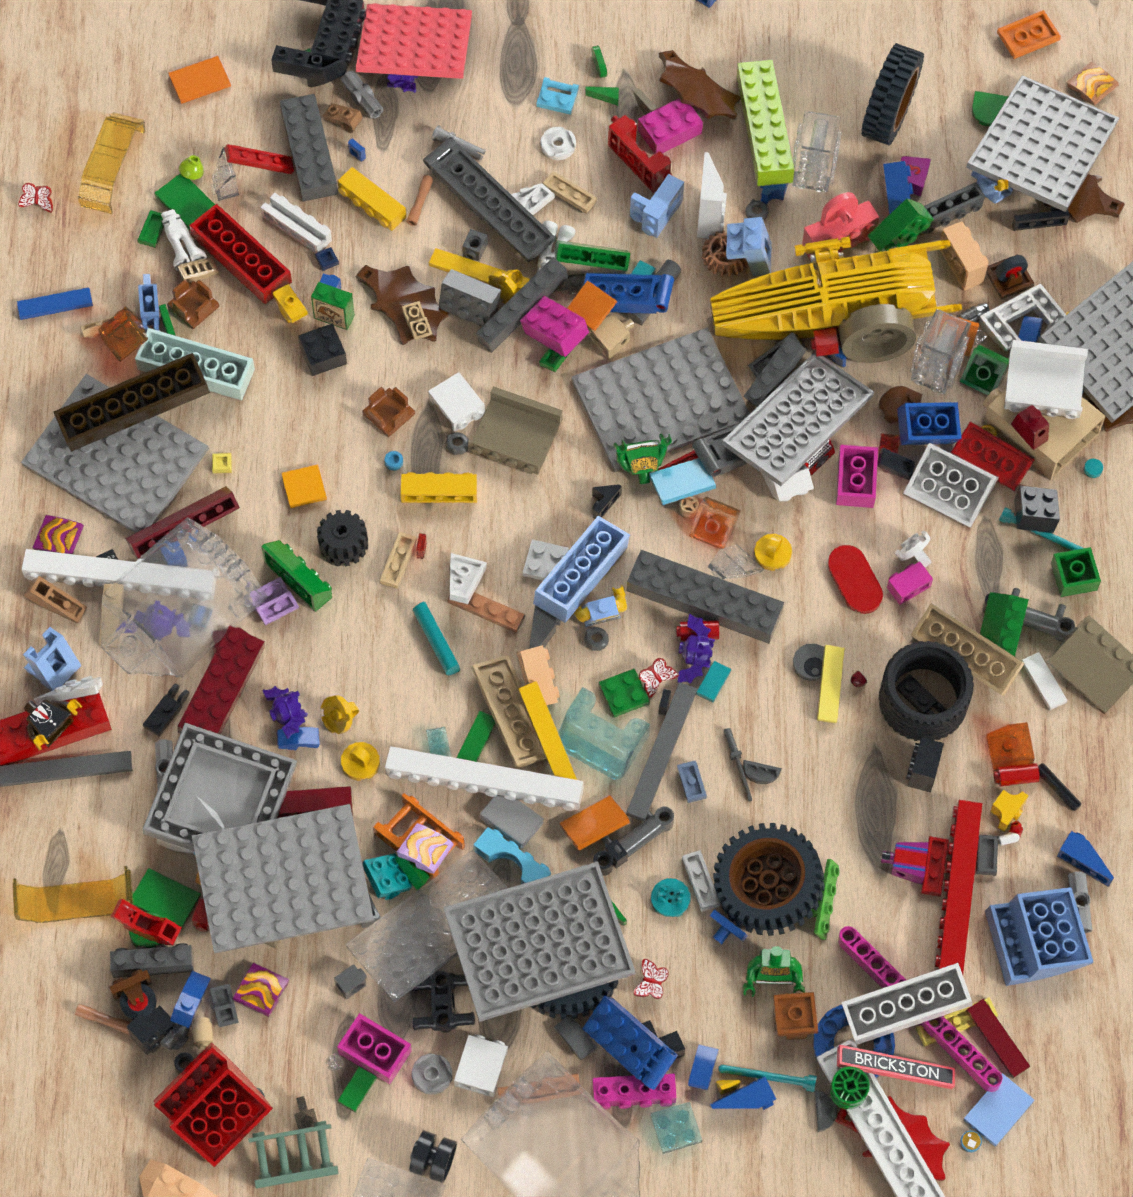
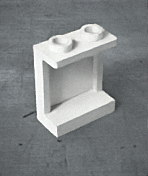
M459 372L428 391L429 401L439 407L452 424L454 432L458 429H464L468 423L480 419L485 413V404Z
M468 1035L454 1079V1086L494 1098L502 1065L508 1053V1046L499 1040H493V1042L485 1040L486 1038L481 1035Z

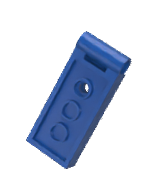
M586 273L584 281L585 284L588 280L614 298L617 303L610 312L656 314L657 312H667L674 284V278L668 274Z
M604 996L582 1028L631 1074L653 1090L656 1089L678 1056L612 997Z

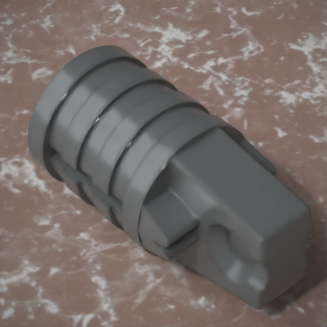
M981 303L957 314L956 317L979 322L980 316L990 311L987 303Z

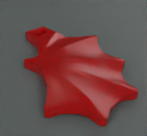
M888 1096V1100L934 1179L944 1181L946 1176L942 1168L943 1155L950 1146V1143L940 1140L931 1132L926 1116L912 1115L904 1112L896 1105L893 1098ZM840 1108L835 1122L859 1134L852 1120L851 1122L845 1120L847 1115L846 1109ZM869 1149L862 1153L863 1157H873Z

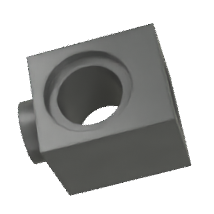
M470 229L462 246L463 256L480 262L488 245L487 234Z
M353 964L334 977V981L344 997L348 999L366 986L365 979L367 976L361 968L357 969Z

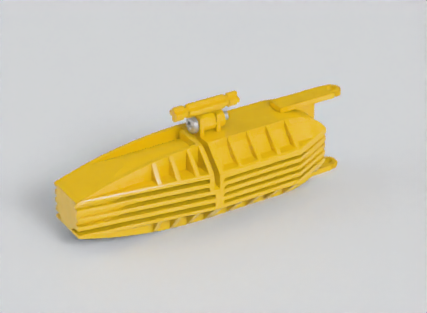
M843 237L841 240L837 238L806 243L805 246L803 244L794 245L796 256L804 255V253L811 254L810 264L791 267L757 277L710 298L715 336L752 340H783L793 332L800 339L813 338L814 331L836 328V332L839 334V325L843 319H849L851 313L861 308L879 304H892L897 309L905 308L911 313L913 319L962 310L961 304L936 306L931 263L928 261L927 251L950 247V241L942 240L847 258H844L843 252L838 253V249L840 247L842 249L851 247L849 237Z

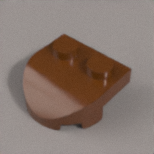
M905 386L893 387L881 396L879 409H882L885 415L884 419L891 424L893 422L898 423L897 408L905 403H921L923 394Z

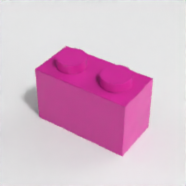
M919 561L916 564H909L903 572L899 574L894 573L890 576L887 589L898 604L901 605L930 588L933 578Z

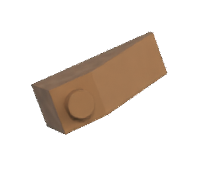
M41 576L31 581L23 595L38 606L75 623L80 621L87 609V606Z

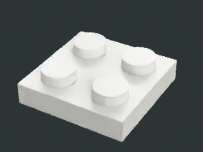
M532 539L523 576L544 581L566 555L569 548Z

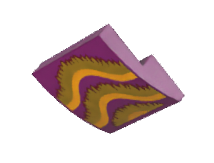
M46 515L32 548L39 551L73 554L84 525L69 519Z
M253 962L239 985L233 1000L269 1017L278 1004L279 997L287 987L289 979Z

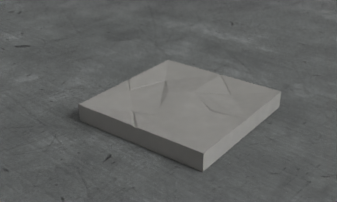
M185 723L143 826V834L195 851L192 840L193 835L277 819L297 767V760Z

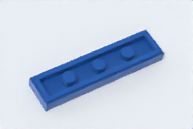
M88 287L17 301L20 320L91 307L93 302L90 288Z

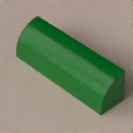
M556 240L555 259L559 262L628 271L631 255L628 250Z

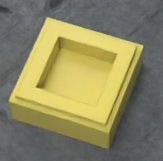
M231 453L212 454L213 473H232Z

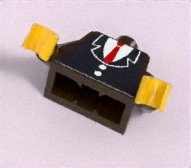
M45 699L39 705L29 701L24 707V710L29 713L26 718L28 723L26 730L29 740L39 750L42 749L40 747L42 744L49 748L74 722L70 712L77 715L75 709L82 707L80 703L74 699L70 702L48 701Z

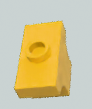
M289 284L273 292V297L278 304L279 311L288 324L308 315V311Z
M1005 790L1001 792L990 810L991 813L998 817V828L1005 832L1013 820L1017 821L1023 813L1021 809L1029 795L1023 791L1017 795L1009 794Z

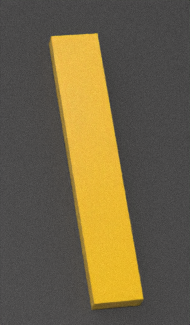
M435 248L429 261V266L446 272L453 269L486 284L489 281L488 276L492 272H507ZM512 273L511 279L515 283L516 275ZM523 277L522 283L517 287L518 290H520L530 279Z
M537 681L518 688L553 775L577 780Z

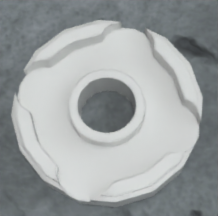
M552 127L546 130L541 137V150L550 159L564 160L575 151V136L570 130H566L563 127ZM561 141L563 144L556 146L554 142Z

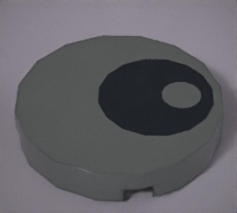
M814 643L805 644L795 652L793 666L797 675L802 679L808 681L821 680L823 646Z

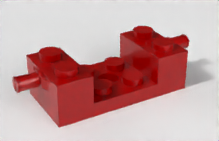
M626 114L621 118H618L616 115L611 118L613 123L609 125L608 146L649 190L655 193L667 175H672L670 158L661 151H658L649 158L645 151H641L637 147V125L635 121L629 119Z

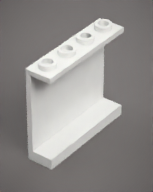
M1013 340L1010 347L1004 409L1019 412L1034 405L1042 414H1047L1051 417L1080 418L1083 408L1081 407L1084 367L1088 349Z

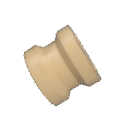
M694 496L682 499L680 502L681 516L686 519H692L697 516L699 508L698 499Z

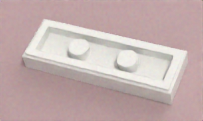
M1039 652L1022 659V662L1025 663L1023 665L1049 711L1067 703L1065 695Z
M701 850L683 855L682 861L701 912L719 907L720 901Z

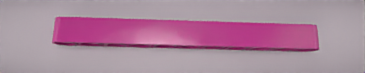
M845 926L840 930L839 946L881 988L906 981L855 928ZM850 935L853 939L846 941L843 939V936ZM864 949L867 954L860 955L857 950ZM878 963L881 968L874 969L871 964ZM892 977L895 982L888 983L885 978ZM944 1016L932 1019L937 1020L939 1023L935 1027L930 1025L929 1021L919 1024L985 1091L995 1092L1000 1088L1003 1080L1002 1074ZM948 1033L953 1037V1040L947 1041L943 1035ZM965 1049L968 1054L961 1055L958 1050ZM979 1063L983 1069L976 1070L972 1064ZM994 1078L997 1080V1084L992 1085L987 1079Z

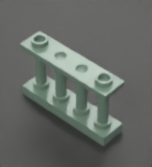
M321 1121L315 1122L314 1127L271 1135H265V1132L253 1133V1138H248L249 1143L256 1142L261 1174L259 1179L255 1180L256 1189L339 1174L338 1166H333L329 1156L326 1129H332L331 1124ZM317 1131L322 1164H320L321 1169L313 1170L309 1163L305 1133ZM297 1135L302 1166L298 1173H292V1169L289 1170L284 1138L286 1136ZM276 1138L281 1171L279 1172L280 1176L271 1177V1173L268 1171L264 1140Z

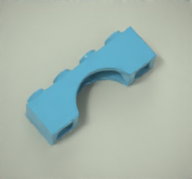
M487 827L473 844L474 852L489 863L501 858L515 862L522 872L521 884L551 876L550 869L545 864H539L534 861V857L530 853H523L518 849L519 847L511 840L508 842L496 829L492 830Z

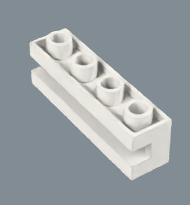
M274 193L270 197L271 202L269 205L264 203L261 206V213L264 219L315 254L322 251L332 241L331 230L326 225H321L313 216L305 214L300 207L289 203L284 196Z

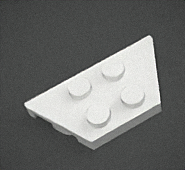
M88 676L78 682L76 679L65 682V685L57 687L53 691L34 698L36 705H39L45 699L48 701H64L99 693L98 690L101 689L103 683L101 677L92 678V676Z

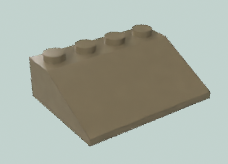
M1090 615L1080 621L1047 661L1104 714L1133 685V654Z

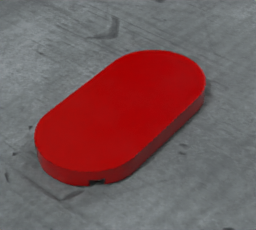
M842 545L835 548L829 555L828 569L847 606L861 614H869L876 611L882 602L883 590L865 555L860 549L851 545Z

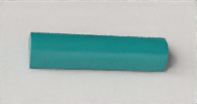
M426 602L419 603L412 611L446 675H453L459 672L460 666Z

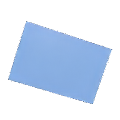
M1003 1073L1000 1088L995 1092L987 1091L964 1118L967 1124L995 1147L1034 1102L1031 1096Z

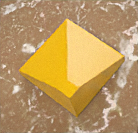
M718 1080L715 1082L721 1095L737 1090L740 1086V1080Z

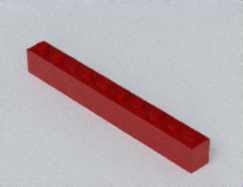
M959 800L957 806H953L952 811L955 824H951L950 836H953V842H949L948 854L951 855V859L946 863L945 873H949L948 880L944 881L943 891L947 893L946 899H942L941 905L944 917H940L939 922L942 936H938L937 948H940V954L936 955L934 967L941 969L958 963L962 975L964 973L983 804L966 800Z

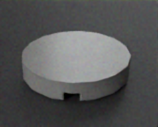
M429 1053L416 1060L412 1069V1080L415 1087L429 1095H436L448 1088L452 1081V1068L447 1059L441 1055Z

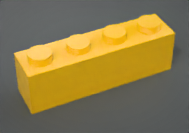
M351 167L338 180L339 193L351 199L355 206L364 209L368 216L377 219L384 228L387 227L393 231L406 218V207L355 168Z
M413 472L401 474V503H477V474L469 472L463 474H453L450 472L444 474L432 472L425 474Z

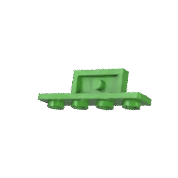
M827 859L823 880L825 886L824 891H822V900H817L819 904L817 910L811 909L812 917H817L814 933L822 940H826L827 933L830 930L829 921L830 915L833 912V898L836 894L837 877L840 874L839 865L832 859Z

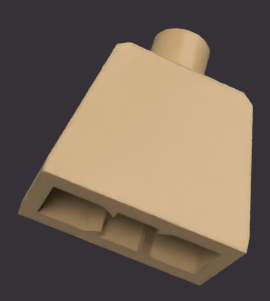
M616 315L605 318L596 331L588 327V335L609 360L630 341V332L628 330L634 327V323L629 317L621 322Z

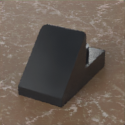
M621 485L592 488V496L598 499L592 507L594 519L598 516L602 518L622 495Z

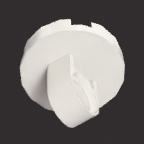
M922 531V535L919 536L916 533L901 544L902 549L900 551L896 550L895 555L901 561L915 556L918 562L920 561L926 568L932 562L922 549L929 543L930 536L926 531Z

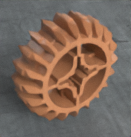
M724 229L722 234L716 231L715 236L710 235L709 240L704 242L702 259L704 260V266L708 265V270H713L714 275L719 272L721 277L724 274L730 277L731 273L737 275L738 271L743 272L744 267L748 266L746 258H738L735 261L734 259H727V233H725ZM716 247H719V249L716 250L715 253H712V251H713Z

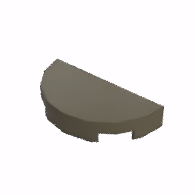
M639 88L633 91L637 104L645 115L657 109Z

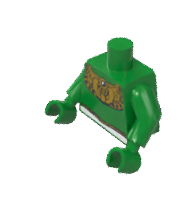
M662 433L659 434L660 442L653 439L628 444L621 440L622 444L620 446L616 442L613 443L616 449L617 463L629 474H638L639 484L650 483L649 472L658 471V467L661 466L668 445L672 442L670 434L665 439Z
M774 946L771 949H762L759 956L749 961L745 979L747 983L742 986L744 996L748 989H752L751 995L752 997L755 996L756 991L753 981L761 984L792 985L794 982L793 993H796V991L805 993V987L801 984L803 982L802 965L795 957H791L790 950L782 949L779 946Z

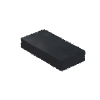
M886 448L880 449L877 462L878 467L907 480L911 479L915 461Z

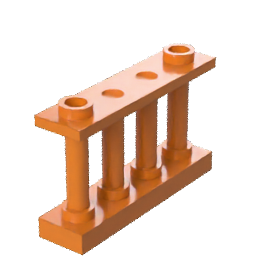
M405 793L402 795V803L405 805L387 824L382 825L380 822H377L373 827L374 834L396 852L417 823L423 825L425 822L435 828L434 831L443 834L453 842V847L450 851L455 846H458L461 850L465 848L464 837L459 832H453L420 806L419 801L412 795L408 796ZM410 810L420 816L402 836L397 837L393 834L395 826ZM438 868L434 874L425 871L433 882L439 877Z

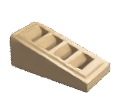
M212 257L177 266L182 280H187L189 284L219 273ZM210 264L212 269L208 270L206 265Z

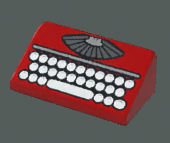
M830 439L804 464L808 467L810 476L835 454V449Z

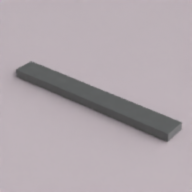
M679 682L626 812L627 816L645 822L698 688Z
M131 751L0 766V787L133 771Z

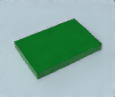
M181 173L155 192V196L169 210L174 209L176 214L180 215L181 220L189 230L190 224L215 205L190 179L185 178Z
M148 868L130 898L129 903L145 912H152L161 918H167L183 928L199 901L201 893Z

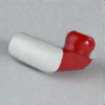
M1019 821L1011 823L1008 834L998 836L1000 846L1015 843L1020 839L1023 827Z

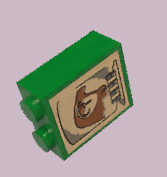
M318 281L311 295L314 319L328 324L333 323L336 327L348 330L355 316L353 294Z

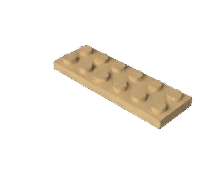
M930 603L910 635L918 641L938 642L953 648L968 663V668L971 669L974 678L1002 696L1006 694L1025 664L932 603Z
M505 655L472 665L471 669L515 768L546 760L547 758L518 690L522 685L509 656Z

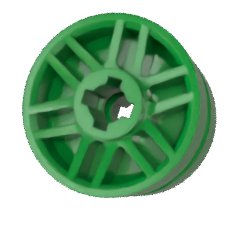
M849 1066L840 1069L834 1075L830 1085V1096L833 1102L843 1109L859 1107L865 1101L869 1092V1079L859 1068Z

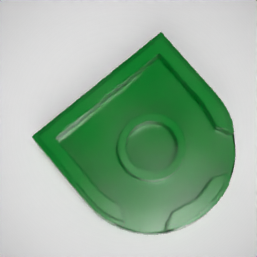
M975 91L972 105L973 117L979 121V124L990 127L1009 96Z

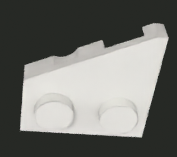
M542 183L531 188H522L520 192L511 194L532 215L555 198L554 193Z

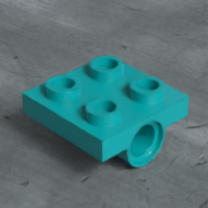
M396 853L367 859L362 862L363 870L378 898L384 897L385 900H390L402 892L410 891L413 887L396 862Z

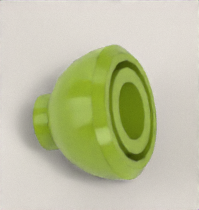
M191 155L180 163L179 172L187 179L196 180L203 176L204 168L200 158Z

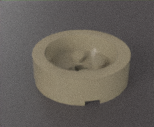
M879 304L861 308L851 313L849 319H843L839 325L842 351L847 358L856 362L877 363L894 359L911 349L916 341L911 313L905 308L897 309L892 304Z

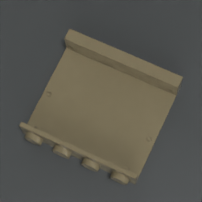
M493 386L490 392L491 400L474 438L468 441V450L475 455H483L492 461H500L506 463L509 467H517L523 469L526 473L538 475L562 422L563 410Z

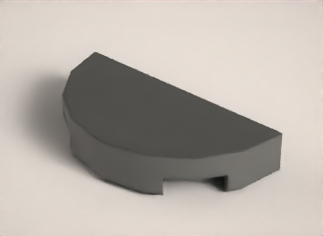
M743 760V770L746 777L757 784L774 782L782 771V768Z
M177 1024L161 1040V1045L170 1050L180 1049L189 1039V1036H187L189 1028Z
M815 1090L817 1131L822 1132L830 1128L834 1123L837 1107L825 1092Z

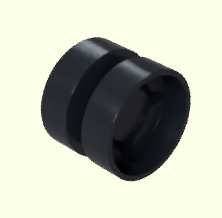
M423 1130L419 1139L414 1144L410 1157L409 1172L423 1176L428 1167H431L430 1179L444 1183L455 1156L457 1141L444 1137L439 1146L436 1147L437 1134Z

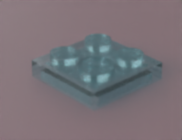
M690 1102L650 1113L663 1154L702 1143V1137Z

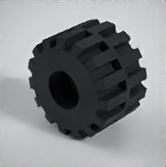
M335 510L336 514L332 515L330 512L326 515V520L322 518L320 521V527H317V538L323 557H326V561L329 563L334 561L335 566H340L341 563H344L346 567L350 566L352 561L355 564L359 562V556L363 558L366 555L365 550H368L369 546L365 522L363 519L360 520L358 514L351 515L349 510H346L345 513H341V510Z

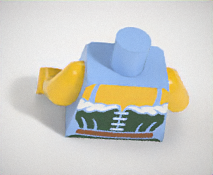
M623 585L618 589L612 588L614 596L588 602L582 608L579 606L574 615L580 622L585 623V627L620 619V613L627 609Z

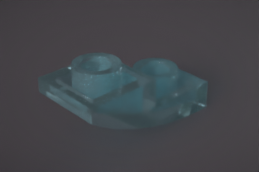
M440 727L426 730L430 754L451 757L446 728Z

